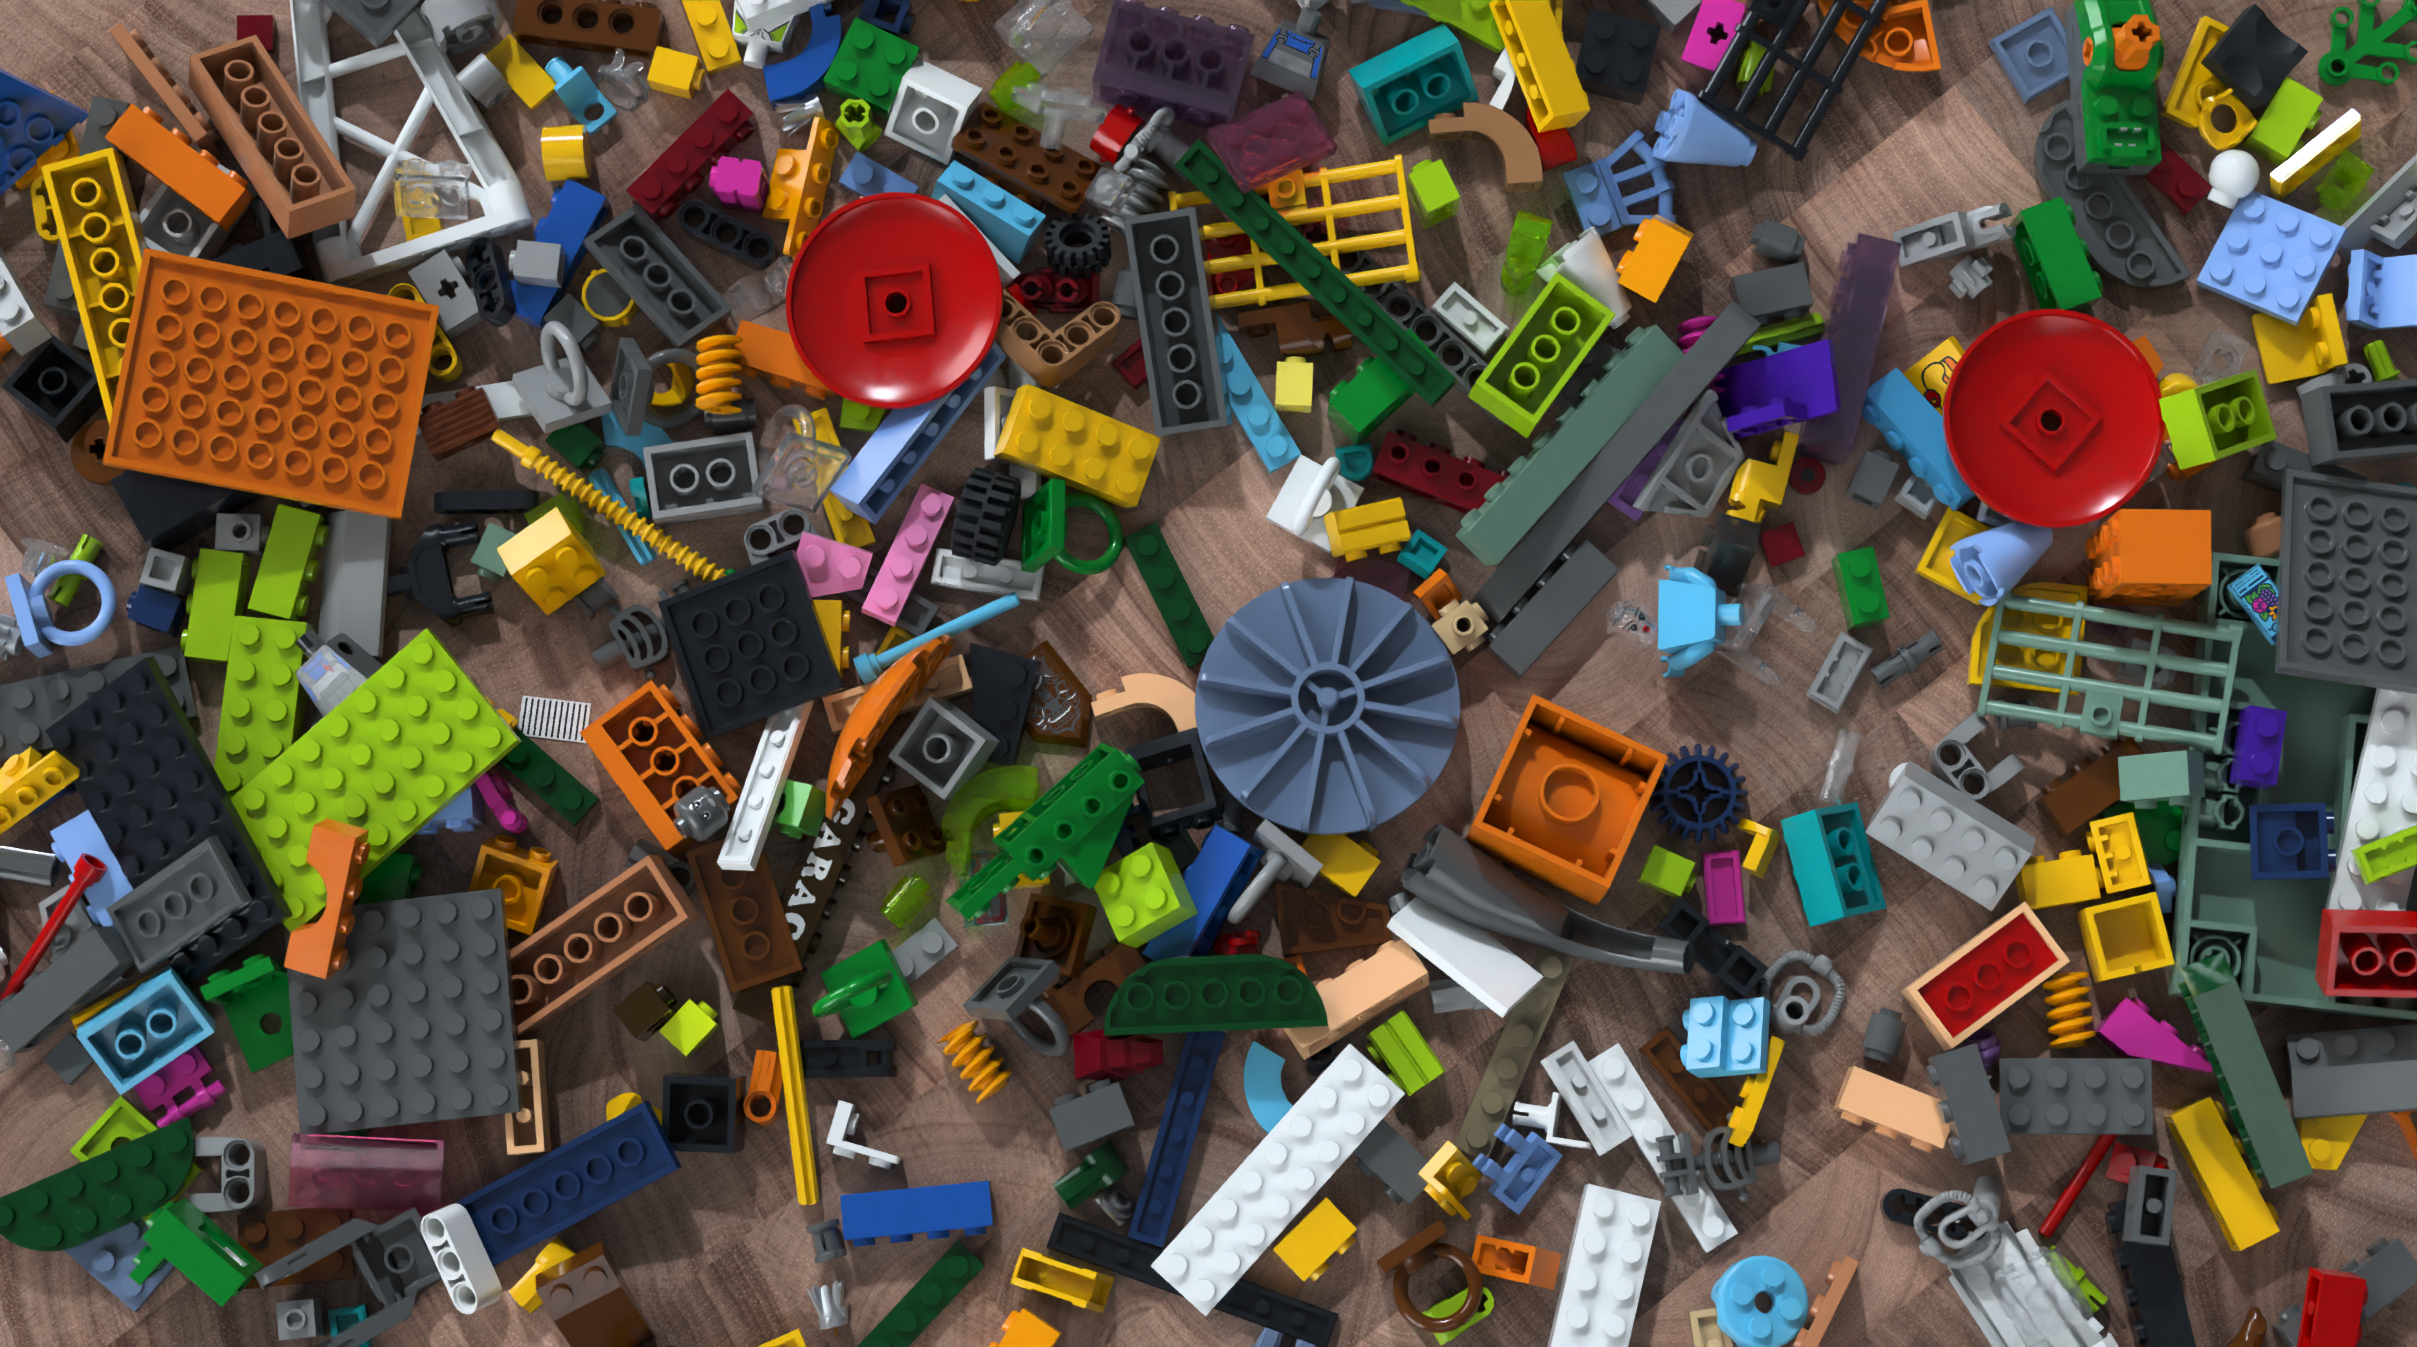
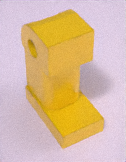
M1022 1247L1010 1283L1028 1290L1046 1293L1070 1301L1073 1305L1103 1313L1115 1277L1086 1268L1080 1269L1056 1261L1054 1257Z

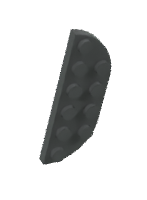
M2066 98L2047 117L2035 143V174L2045 197L2049 201L2062 196L2065 205L2069 204L2076 218V224L2073 226L2078 238H2083L2088 246L2090 261L2102 273L2114 281L2134 288L2157 289L2185 280L2191 275L2190 271L2121 174L2077 173L2072 105L2068 98Z

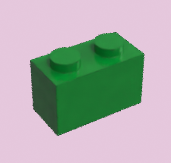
M1873 546L1837 554L1831 562L1847 630L1883 624L1890 618Z

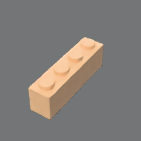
M1403 939L1397 942L1394 940L1388 941L1378 948L1377 954L1365 961L1359 959L1345 969L1344 974L1334 980L1327 978L1315 986L1325 1005L1328 1026L1283 1028L1303 1060H1306L1429 985L1428 971L1408 943Z

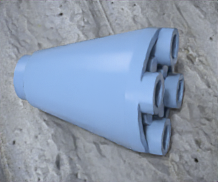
M1677 88L1671 98L1668 112L1662 110L1656 120L1655 131L1660 132L1654 145L1652 156L1666 162L1728 167L1743 165L1747 167L1755 155L1757 140L1751 138L1747 131L1698 99L1694 94Z

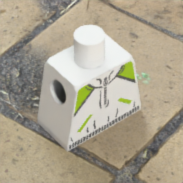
M734 0L732 32L736 44L747 46L743 63L752 68L763 69L762 66H765L768 51L785 54L802 13L797 16L793 14L750 33L737 2Z

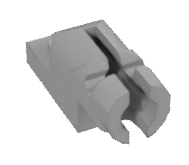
M2002 202L1969 212L1955 211L1892 232L1900 267L1908 268L1936 258L1947 259L1990 246V244L2015 238L2016 227L2014 226L2007 228L2005 224H1999L1982 229L1986 227L1985 220L1987 219L1998 221L2013 216L2010 207Z

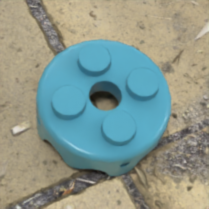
M1764 1255L1752 1256L1733 1263L1714 1284L1711 1291V1299L1715 1302L1717 1309V1325L1722 1332L1737 1344V1347L1783 1346L1798 1335L1808 1316L1809 1301L1803 1280L1790 1265L1775 1257ZM1759 1292L1766 1293L1771 1299V1308L1767 1313L1760 1312L1755 1306V1297Z

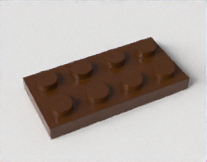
M725 839L686 851V855L731 992L735 993L804 970L764 847L755 871L724 870L717 863Z

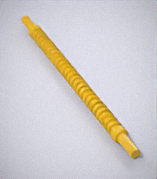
M500 428L492 435L491 440L521 459V465L527 469L535 468L537 475L545 474V480L553 479L554 486L562 485L563 492L570 490L571 497L579 496L580 503L587 501L589 509L596 507L597 514H606V520L613 518L616 526L622 524L624 525V531L632 530L633 537L641 536L642 543L649 541L650 548L658 547L659 554L666 552L668 560L675 558L676 565L684 564L685 571L692 569L695 577L698 575L703 577V582L713 581L726 576L724 568L717 570L716 563L708 564V558H699L698 551L691 553L690 546L685 548L681 546V540L674 542L672 540L673 535L665 536L664 529H659V531L655 529V523L648 525L645 517L639 519L637 518V512L629 513L628 506L620 507L619 500L612 502L611 495L603 496L602 489L595 491L593 483L586 485L585 478L577 479L576 472L569 474L566 466L560 468L558 461L550 462V456L546 455L543 457L542 451L534 445L528 447Z

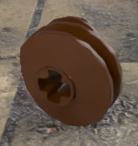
M108 419L96 420L85 425L76 434L71 444V460L75 470L87 481L102 486L113 485L110 480L128 470L103 465V459L98 456L99 451L104 452V446H106L109 432Z

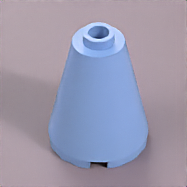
M2013 521L1960 539L1950 547V551L1955 550V556L1950 558L1951 567L1956 578L1969 595L1975 591L1982 597L1977 602L1985 606H1993L2007 595L2052 546L2053 529Z

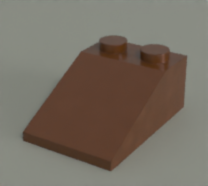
M603 1241L535 1275L536 1291L554 1323L571 1347H636L655 1337Z

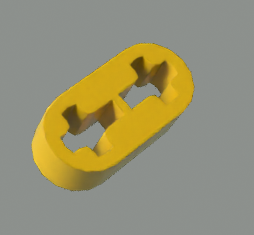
M42 175L35 179L31 186L35 225L38 234L46 242L58 245L60 238L58 230L56 235L46 230V227L52 226L51 214H53L52 207L49 206L48 200L41 195L47 189L44 176Z

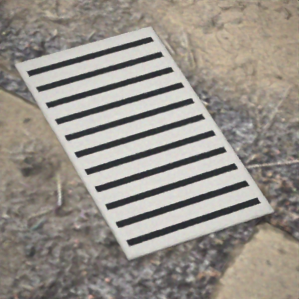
M523 696L518 729L530 737L586 743L579 732L589 724L591 703Z

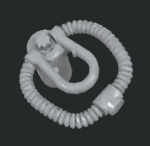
M1163 107L1154 113L1147 126L1133 138L1130 144L1126 145L1123 157L1114 165L1115 172H1124L1136 165L1135 160L1137 158H1145L1148 153L1151 154L1153 152L1185 183L1189 182L1174 166L1190 147L1170 130L1175 118L1173 109Z
M1802 950L1790 951L1789 954L1785 953V956L1782 955L1781 958H1778V961H1775V964H1772V967H1769V970L1766 971L1767 973L1762 977L1759 986V996L1770 1001V1023L1776 1032L1780 1034L1794 1033L1796 1035L1801 1033V1035L1806 1036L1818 1035V1033L1821 1034L1822 1031L1824 1032L1826 1029H1829V1026H1832V1023L1837 1019L1836 1016L1839 1015L1838 1012H1840L1845 1000L1846 988L1844 987L1846 984L1843 983L1844 980L1841 979V975H1838V972L1831 969L1832 961L1825 955L1820 954L1815 957L1806 951L1802 952ZM1795 961L1807 963V965H1810L1809 968L1822 977L1828 978L1831 983H1834L1835 995L1830 1009H1828L1827 1015H1825L1823 1020L1815 1025L1803 1024L1820 1000V988L1812 978L1800 975L1793 977L1786 983L1777 1002L1774 1005L1771 1002L1770 987L1772 981L1789 963L1791 964ZM1804 983L1811 988L1813 997L1809 1003L1799 996H1791L1790 992L1796 984Z
M1984 1175L1976 1180L1972 1195L1967 1192L1963 1193L1962 1190H1951L1950 1192L1946 1191L1934 1196L1924 1204L1915 1214L1913 1221L1915 1232L1921 1240L1919 1244L1921 1252L1925 1256L1931 1255L1938 1258V1261H1941L1947 1267H1954V1269L1959 1270L1973 1268L1992 1258L1995 1252H1997L1999 1244H2001L2000 1240L2002 1239L1999 1228L2000 1223L1997 1220L2004 1193L2001 1180L1992 1175ZM1954 1200L1962 1201L1966 1206L1945 1216L1940 1221L1938 1235L1946 1246L1953 1249H1962L1968 1247L1985 1232L1988 1231L1990 1233V1242L1987 1247L1977 1255L1965 1259H1958L1944 1252L1943 1246L1932 1233L1927 1231L1925 1226V1220L1931 1212L1942 1204ZM1966 1215L1978 1227L1973 1232L1969 1231L1968 1236L1962 1240L1951 1239L1946 1233V1227L1954 1221L1959 1223L1960 1218Z

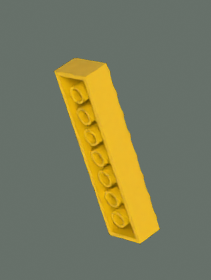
M113 147L41 166L109 427L144 248H147L123 156Z

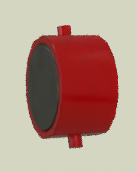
M1121 104L1116 105L1097 129L1091 140L1090 149L1101 156L1099 159L1101 162L1109 161L1115 165L1123 157L1126 145L1130 144L1133 138L1144 128L1145 120L1134 114L1136 110L1134 107L1130 106L1127 109Z

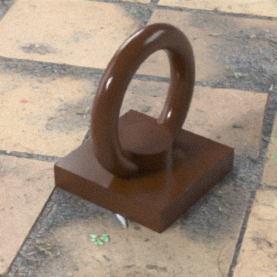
M1440 1219L1377 1260L1378 1268L1386 1280L1394 1276L1393 1296L1402 1316L1416 1328L1431 1333L1453 1331L1466 1324L1476 1313L1483 1292L1481 1274L1473 1259L1460 1248L1444 1243L1449 1240L1448 1231ZM1438 1258H1445L1457 1264L1465 1274L1468 1285L1467 1296L1461 1308L1452 1315L1443 1318H1433L1419 1312L1412 1304L1408 1294L1409 1277L1424 1270Z

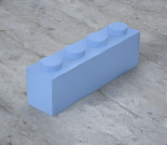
M88 809L50 831L55 841L51 843V847L57 858L62 863L66 861L72 871V874L69 875L71 883L75 879L73 877L75 872L73 867L83 853L98 858L107 866L108 869L101 881L94 883L91 887L88 886L84 891L90 903L86 909L97 926L100 924L103 927L113 926L119 934L106 908L134 889L128 878L123 874L119 862Z

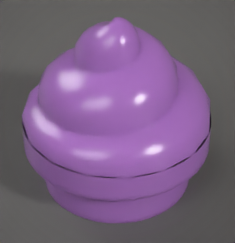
M1991 1030L1974 1032L1966 1038L1967 1043L1964 1045L1965 1047L1977 1044L1985 1070L1990 1069L2002 1048L2001 1041L1996 1038L1995 1032Z

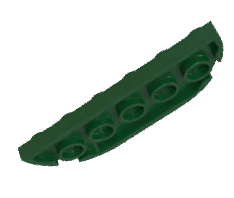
M1265 954L1182 956L1163 958L1150 962L1137 969L1124 980L1108 1006L1104 1023V1036L1328 1026L1325 1005L1315 985L1301 970L1285 960Z
M192 1117L183 1118L0 1197V1235L26 1249L47 1252L63 1251L83 1245L152 1215L159 1207L163 1208L181 1192L185 1186L184 1183L190 1173L192 1164L195 1162L196 1131Z

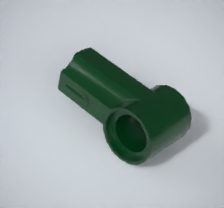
M1110 1140L1083 1159V1163L1052 1184L1070 1210H1073L1103 1188L1105 1190L1131 1171Z

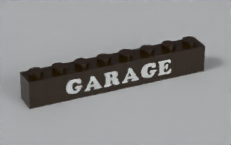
M875 747L872 751V764L832 820L826 817L825 811L818 836H807L780 898L804 970L741 990L732 1009L776 1027L771 994L772 988L782 985L791 986L793 989L794 987L801 988L808 973V968L804 967L809 953L815 955L820 946L823 934L818 933L824 919L830 921L838 903V900L833 899L838 886L844 887L850 877L853 867L849 866L848 863L853 851L859 853L863 847L867 833L862 830L867 819H874L866 799L879 794L882 784L888 786L895 773L896 765L892 764L893 760L888 757L890 753Z

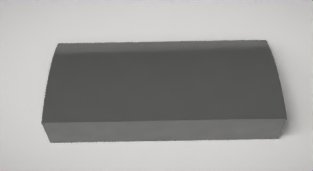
M638 204L583 240L582 244L676 348H683L700 340L727 322L732 308Z

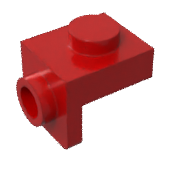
M2115 1142L2105 1178L2128 1185L2130 1166L2140 1165L2169 1169L2167 1165L2168 1159L2155 1152Z

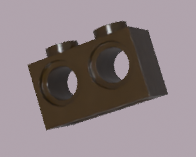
M646 981L612 1010L634 1038L645 1042L677 1013L673 1006L678 1001L665 985L662 986L661 983L655 985Z

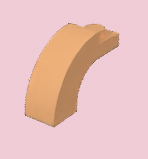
M1138 673L1121 677V683L1124 688L1123 692L1118 693L1117 689H1110L1097 694V701L1091 702L1096 721L1130 709L1145 707L1155 709L1166 715L1174 724L1177 733L1195 727L1197 729L1195 718L1196 694L1177 680L1159 674Z

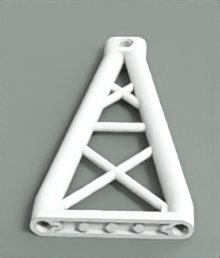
M289 0L299 102L340 165L338 133L387 157L348 232L346 220L312 231L313 249L324 283L347 287L426 261L444 249L447 253L469 247L472 242L480 237H486L490 240L518 231L533 223L518 176L468 90L455 78L458 74L447 54L441 53L430 29L419 13V7L393 32L398 42L331 64L327 24L334 11L322 0ZM407 55L425 88L395 144L387 142L336 117L333 78ZM433 102L483 188L408 152ZM400 164L480 202L485 214L484 217L362 256L358 244Z

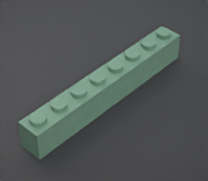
M1657 325L1645 328L1639 326L1634 329L1624 341L1627 344L1620 353H1613L1602 364L1601 368L1604 371L1596 380L1591 378L1579 389V399L1573 405L1568 404L1558 412L1554 418L1557 423L1551 430H1544L1531 443L1533 446L1532 451L1526 457L1521 456L1511 464L1507 470L1510 475L1502 484L1497 482L1485 493L1484 498L1486 502L1478 510L1476 508L1472 509L1461 520L1460 524L1463 527L1455 536L1485 566L1500 563L1683 358L1685 354Z

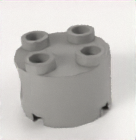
M424 0L425 2L422 4L419 12L430 29L439 50L445 54L448 49L451 50L452 54H460L482 45L492 38L489 31L495 27L498 32L504 22L493 0Z

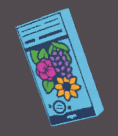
M2258 563L2229 584L2227 588L2272 646L2276 644L2278 588Z

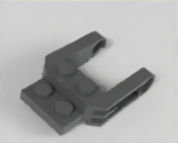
M415 1207L382 1225L353 1218L254 1273L263 1291L274 1283L299 1272L347 1244L350 1245L351 1255L375 1299L382 1304V1309L315 1347H357L409 1318L417 1291L441 1278L421 1232L422 1220Z

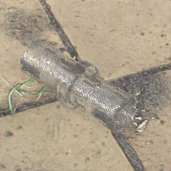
M1839 729L1832 757L1827 759L1825 764L1828 770L1821 793L1818 796L1819 800L1826 803L1831 801L1833 805H1841L1848 776L1853 775L1855 769L1852 763L1859 740L1862 735L1853 731L1847 733L1848 730Z

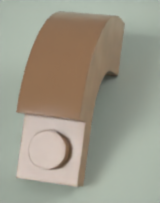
M1472 102L1463 103L1462 117H1456L1454 113H1442L1435 115L1434 119L1428 120V143L1474 140L1492 149L1501 162L1505 193L1541 190L1543 174L1537 146L1525 127L1510 114L1490 105Z

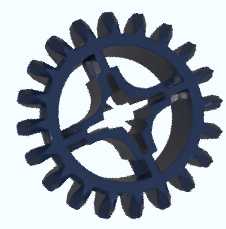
M1701 744L1694 745L1692 756H1690L1688 748L1682 746L1679 748L1680 760L1674 753H1668L1666 755L1668 756L1667 761L1671 767L1666 764L1664 765L1661 772L1664 776H1659L1656 783L1660 788L1654 789L1651 794V798H1659L1660 802L1652 804L1650 810L1656 812L1662 809L1664 812L1656 822L1661 825L1669 819L1673 824L1668 828L1667 833L1672 835L1678 827L1683 829L1680 840L1684 842L1688 839L1690 832H1694V842L1696 844L1702 842L1703 832H1706L1710 842L1717 839L1715 828L1721 834L1727 835L1730 830L1725 821L1733 825H1737L1740 822L1738 816L1732 811L1744 812L1746 810V805L1736 801L1737 798L1742 799L1748 796L1747 790H1737L1736 788L1737 785L1744 783L1746 778L1745 776L1733 778L1732 773L1739 768L1738 763H1733L1727 768L1723 764L1729 757V754L1726 752L1718 760L1714 759L1713 757L1716 752V747L1714 746L1709 747L1706 756L1702 755ZM1692 765L1689 784L1678 786L1677 788H1669L1674 773L1685 766ZM1703 766L1715 771L1723 780L1726 788L1711 785L1706 779ZM1697 782L1701 792L1710 794L1708 797L1704 796L1701 799L1702 803L1699 806L1695 796L1686 794L1689 790L1692 791L1695 788L1694 785ZM1670 799L1681 801L1688 805L1692 822L1684 819L1674 810ZM1727 800L1721 815L1713 821L1704 823L1707 803Z

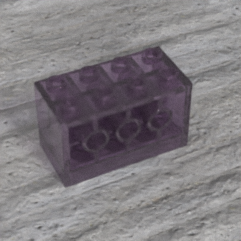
M1114 0L1092 79L1094 100L1113 105L1121 104L1126 108L1131 106L1137 111L1152 115L1163 107H1169L1173 109L1175 113L1174 120L1233 135L1254 57L1255 34L1249 33L1250 30L1237 24H1229L1228 27L1214 24L1215 21L1202 15H1194L1193 18L1181 16L1178 10L1171 7L1160 6L1158 9L1144 6L1145 3L1141 0Z

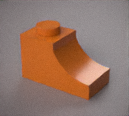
M1477 1234L1472 1259L1481 1274L1554 1290L1562 1253Z

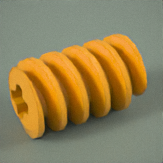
M715 335L697 342L696 349L701 354L696 357V363L702 367L696 371V378L702 381L696 385V392L701 395L695 402V406L698 409L720 415L737 414L742 411L741 408L731 405L733 401L742 399V394L732 391V387L742 385V380L732 377V373L742 371L741 365L732 363V359L742 357L743 355L742 351L732 348V345L743 341V338L740 336Z
M2089 972L2053 974L2050 976L2052 977L2051 980L2042 984L2043 989L2054 992V994L2044 999L2045 1004L2056 1006V1009L2046 1013L2047 1019L2057 1021V1024L2047 1028L2048 1033L2059 1036L2058 1039L2049 1043L2052 1049L2094 1046L2087 1044L2086 1040L2096 1036V1031L2084 1028V1025L2094 1021V1016L2086 1015L2082 1012L2091 1007L2092 1002L2081 999V996L2090 992L2091 989L2088 986L2079 984L2080 980L2089 976Z
M978 1020L960 1025L936 1043L949 1042L944 1048L943 1053L945 1056L957 1054L951 1065L953 1068L965 1066L959 1077L961 1080L973 1078L967 1089L970 1093L982 1091L976 1099L977 1104H980L1008 1085L1006 1081L1012 1074V1071L1008 1069L999 1072L998 1068L1004 1059L1003 1057L990 1058L996 1047L994 1044L985 1047L981 1045L988 1035L986 1032L976 1035L973 1033L979 1024Z

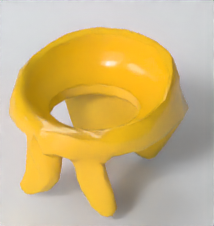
M2229 88L2224 93L2206 97L2202 102V111L2198 118L2199 133L2203 140L2216 150L2226 151L2234 148L2258 125L2256 118L2252 115L2249 108L2238 97L2231 94L2233 92L2232 88ZM2221 104L2230 106L2236 114V125L2228 133L2219 132L2211 122L2212 111Z
M683 363L666 364L672 370V388L666 393L654 392L650 404L659 407H670L684 402L690 396L694 387V375L691 367Z

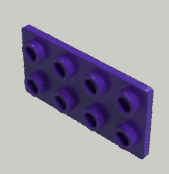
M1828 339L1725 368L1720 372L1725 374V378L1716 381V386L1726 388L1724 392L1717 393L1719 409L1722 416L1727 417L1728 432H1733L1735 440L1841 411L1833 341Z

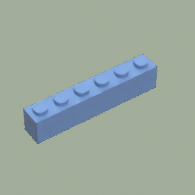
M994 341L992 348L979 368L957 389L933 402L906 409H893L830 489L847 510L874 524L878 522L1007 357L997 342Z

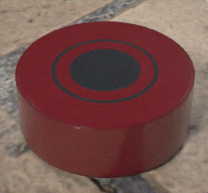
M1810 457L1801 458L1792 465L1788 482L1791 488L1798 494L1812 495L1823 486L1826 472L1818 460Z

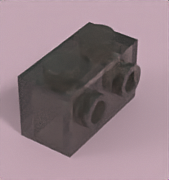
M1719 512L1714 526L1708 524L1706 526L1701 546H1705L1706 549H1698L1693 567L1714 579L1716 587L1725 591L1726 595L1738 598L1756 551L1761 524Z

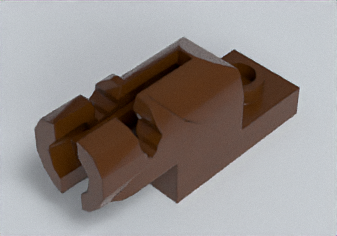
M1309 302L1237 313L1239 335L1247 334L1248 338H1259L1267 336L1269 330L1275 329L1279 355L1281 357L1323 355L1325 340L1329 341L1334 352L1349 350L1353 346L1351 331L1333 314H1317L1316 319H1312Z

